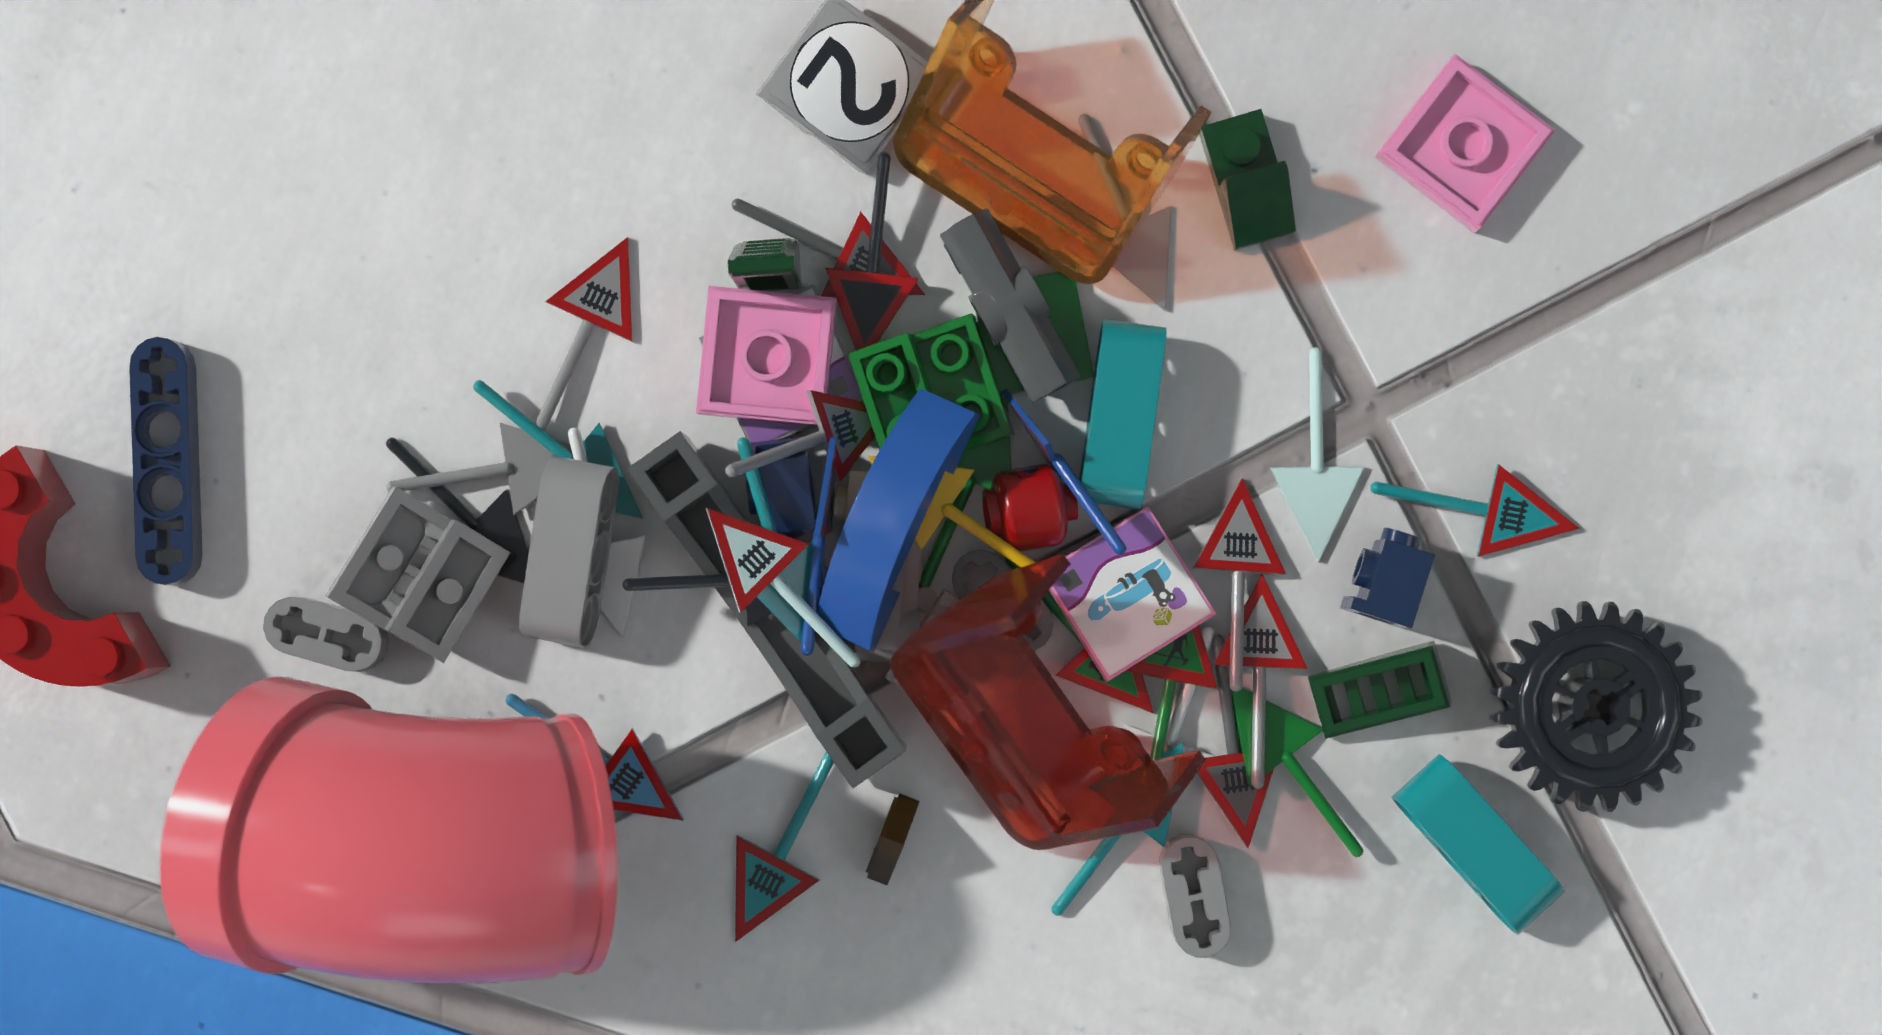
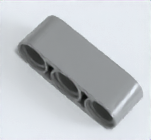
M555 455L551 456L546 462L538 489L520 608L519 629L522 636L584 649L590 645L594 638L600 615L620 481L617 468Z

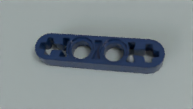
M154 337L146 339L136 347L131 355L129 365L135 558L138 569L146 579L156 584L178 585L186 583L196 575L201 567L203 556L196 364L194 356L184 345L168 338ZM161 351H164L165 357L177 362L176 371L167 372L165 375V392L173 395L179 394L178 404L160 400L149 403L150 393L163 396L161 377L150 374L149 371L150 363L160 361ZM170 412L180 422V436L176 443L170 447L160 448L150 438V424L160 413ZM172 475L181 483L183 496L176 508L164 512L153 503L151 496L152 487L162 476ZM153 520L166 522L183 520V530L170 529L171 547L180 549L183 552V561L172 564L171 574H168L167 565L156 563V551H163L167 548V530H153Z

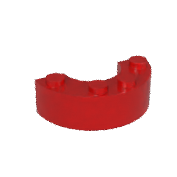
M16 445L0 456V659L15 670L34 679L51 684L75 687L127 683L144 679L171 667L140 612H114L97 619H90L69 609L53 591L45 568L47 541L57 521L76 503L45 450Z

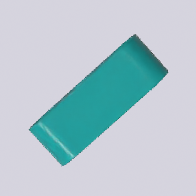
M1110 319L1102 320L1079 478L1082 485L1097 504L1140 510L1142 508L1165 353L1166 327Z
M1438 754L1391 797L1400 810L1473 891L1516 935H1519L1566 892L1546 866L1468 780L1442 755Z

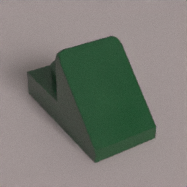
M1262 109L1201 126L1198 133L1234 251L1295 233L1296 226L1288 166L1286 161L1277 162Z

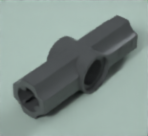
M988 208L969 215L941 233L940 238L944 243V248L972 294L968 298L993 344L1001 346L1031 403L1033 404L1080 378L1076 364L1049 320V317L1052 315L1042 293L1025 266L1020 268Z

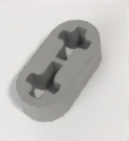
M304 597L280 599L269 607L264 617L263 630L267 641L273 648L288 655L344 671L357 672L374 668L384 659L388 651L389 638L385 630L348 609ZM298 608L302 609V621L321 627L319 636L297 635L294 642L289 641L290 630L281 626L283 617L295 615ZM360 625L364 627L363 638L371 641L372 647L370 652L358 653L355 660L350 658L351 648L345 644L332 641L334 631L355 633Z
M1182 834L1172 838L1165 845V848L1163 847L1159 856V870L1170 928L1176 943L1185 953L1196 958H1208L1218 954L1227 945L1231 936V923L1219 860L1215 850L1204 839L1195 835ZM1191 847L1192 852L1196 856L1206 858V866L1196 869L1199 890L1189 891L1185 876L1178 871L1172 872L1171 864L1181 860L1182 848ZM1201 900L1203 913L1208 920L1218 921V928L1208 931L1209 942L1199 944L1193 934L1183 933V926L1193 923L1192 901Z

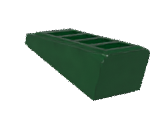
M791 238L743 241L734 246L728 258V274L738 289L759 291L799 289V286H802L799 244L797 240Z
M1435 641L1403 648L1308 677L1325 739L1450 708L1451 696ZM1416 663L1420 664L1428 694L1416 697L1408 665ZM1394 669L1403 701L1391 704L1383 672ZM1369 676L1377 704V709L1366 711L1357 680ZM1342 682L1344 683L1353 716L1341 719L1332 685Z

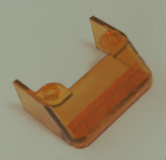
M965 0L948 18L893 140L895 155L908 172L970 213H977L988 208L1003 235L1068 278L1083 284L1100 282L1116 264L1172 181L1212 112L1201 105L1169 146L1151 135L1132 134L1123 139L1112 156H1110L1008 89L1016 72L1015 54L1005 39L983 25L995 0Z

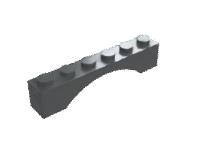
M679 431L629 466L627 470L705 575L727 574L706 508L748 522V520L690 438ZM714 587L766 659L812 732L852 789L906 752L907 745L854 670L817 632H815L813 653L804 655L801 652V642L773 613L747 626V607L739 613L731 587Z

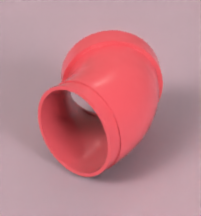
M276 676L254 682L231 697L208 722L189 752L173 789L164 823L160 853L161 890L168 919L179 939L195 953L267 974L285 973L300 967L357 978L453 984L553 978L560 973L569 972L574 975L594 973L602 966L610 947L616 914L618 882L617 842L613 804L605 764L597 740L588 723L580 715L573 713L559 714L554 718L541 719L537 716L506 718L419 716L373 710L363 698L354 693L295 678Z

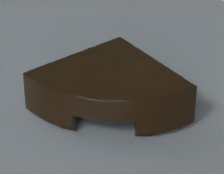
M899 793L898 797L894 796L865 871L868 873L867 878L888 885L905 844L920 802L919 800Z

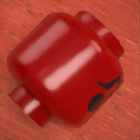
M1047 464L1002 470L994 476L991 489L982 490V509L986 528L1020 552L1061 544L1067 534L1068 521L1078 520L1077 498L1066 483H1061L1056 470Z

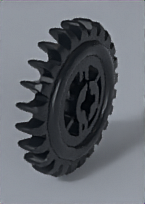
M1580 601L1576 606L1577 616L1574 622L1564 609L1560 607L1553 608L1551 614L1555 629L1551 630L1540 621H1530L1529 628L1534 635L1536 643L1531 644L1521 639L1510 640L1511 647L1521 658L1520 663L1502 661L1496 665L1500 671L1512 679L1511 685L1492 687L1489 690L1493 696L1508 701V708L1492 713L1489 719L1496 723L1509 724L1512 729L1506 735L1496 741V745L1505 749L1520 748V753L1510 762L1509 769L1520 772L1534 767L1533 775L1527 783L1529 789L1537 791L1553 781L1550 801L1554 804H1562L1575 790V807L1582 812L1590 809L1596 794H1598L1601 807L1607 812H1613L1616 809L1619 792H1622L1628 803L1638 806L1642 801L1641 784L1644 783L1652 791L1661 793L1664 789V783L1660 771L1664 769L1674 774L1682 772L1683 768L1674 755L1675 751L1684 750L1692 752L1696 748L1695 743L1683 734L1685 728L1698 727L1703 722L1701 717L1687 711V705L1695 703L1703 697L1701 691L1686 689L1684 686V682L1696 673V667L1694 665L1676 666L1675 661L1683 651V644L1675 641L1661 646L1660 643L1665 633V626L1660 622L1653 623L1645 631H1642L1643 614L1639 609H1631L1624 620L1620 622L1617 605L1609 601L1603 604L1602 612L1599 619H1597L1591 604L1587 601ZM1597 659L1616 663L1624 671L1612 680L1600 678ZM1586 661L1584 677H1578L1570 681L1564 688L1557 685L1570 668ZM1630 682L1629 685H1627L1625 688L1622 689V686H1624L1626 683ZM1640 691L1642 697V716L1640 720L1629 716L1631 712L1630 698ZM1554 693L1560 695L1558 706L1561 718L1556 722L1553 720L1552 708ZM1587 694L1601 695L1602 700L1596 705L1597 711L1600 714L1598 718L1584 715V712L1590 707L1589 700L1586 698ZM1625 724L1637 728L1636 732L1624 745L1609 752L1607 736L1618 732ZM1583 733L1592 735L1597 753L1589 754L1575 749L1570 743Z

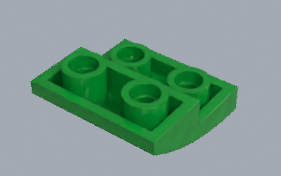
M972 313L914 334L907 332L848 353L879 449H881L897 420L920 388L980 415L964 452L1015 435L976 316Z

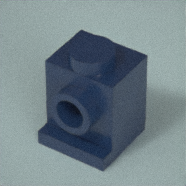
M802 437L752 442L750 444L753 454L756 455ZM809 450L801 451L759 467L758 471L777 533L795 539L802 536L805 530L815 529L816 503ZM746 477V491L750 515L758 514L751 493V489L748 483V479Z
M1384 527L1380 540L1374 541L1372 550L1363 548L1358 557L1352 577V584L1360 586L1357 597H1343L1340 609L1399 628H1412L1435 554L1418 549L1421 538Z

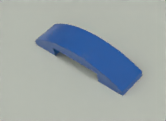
M920 388L897 420L855 498L835 547L823 585L817 614L837 635L869 651H875L900 595V592L892 588L944 472L954 474L980 417L979 414Z

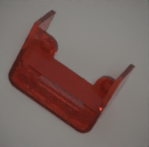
M1064 554L993 576L909 636L892 655L890 662L892 673L897 682L1004 830L1016 842L1033 850H1046L1158 828L1206 761L1200 750L1152 760L1138 737L1127 729L1115 726H1101L1089 729L1025 639L1023 634L1031 632L1042 618L1043 607L1040 600L1071 565Z

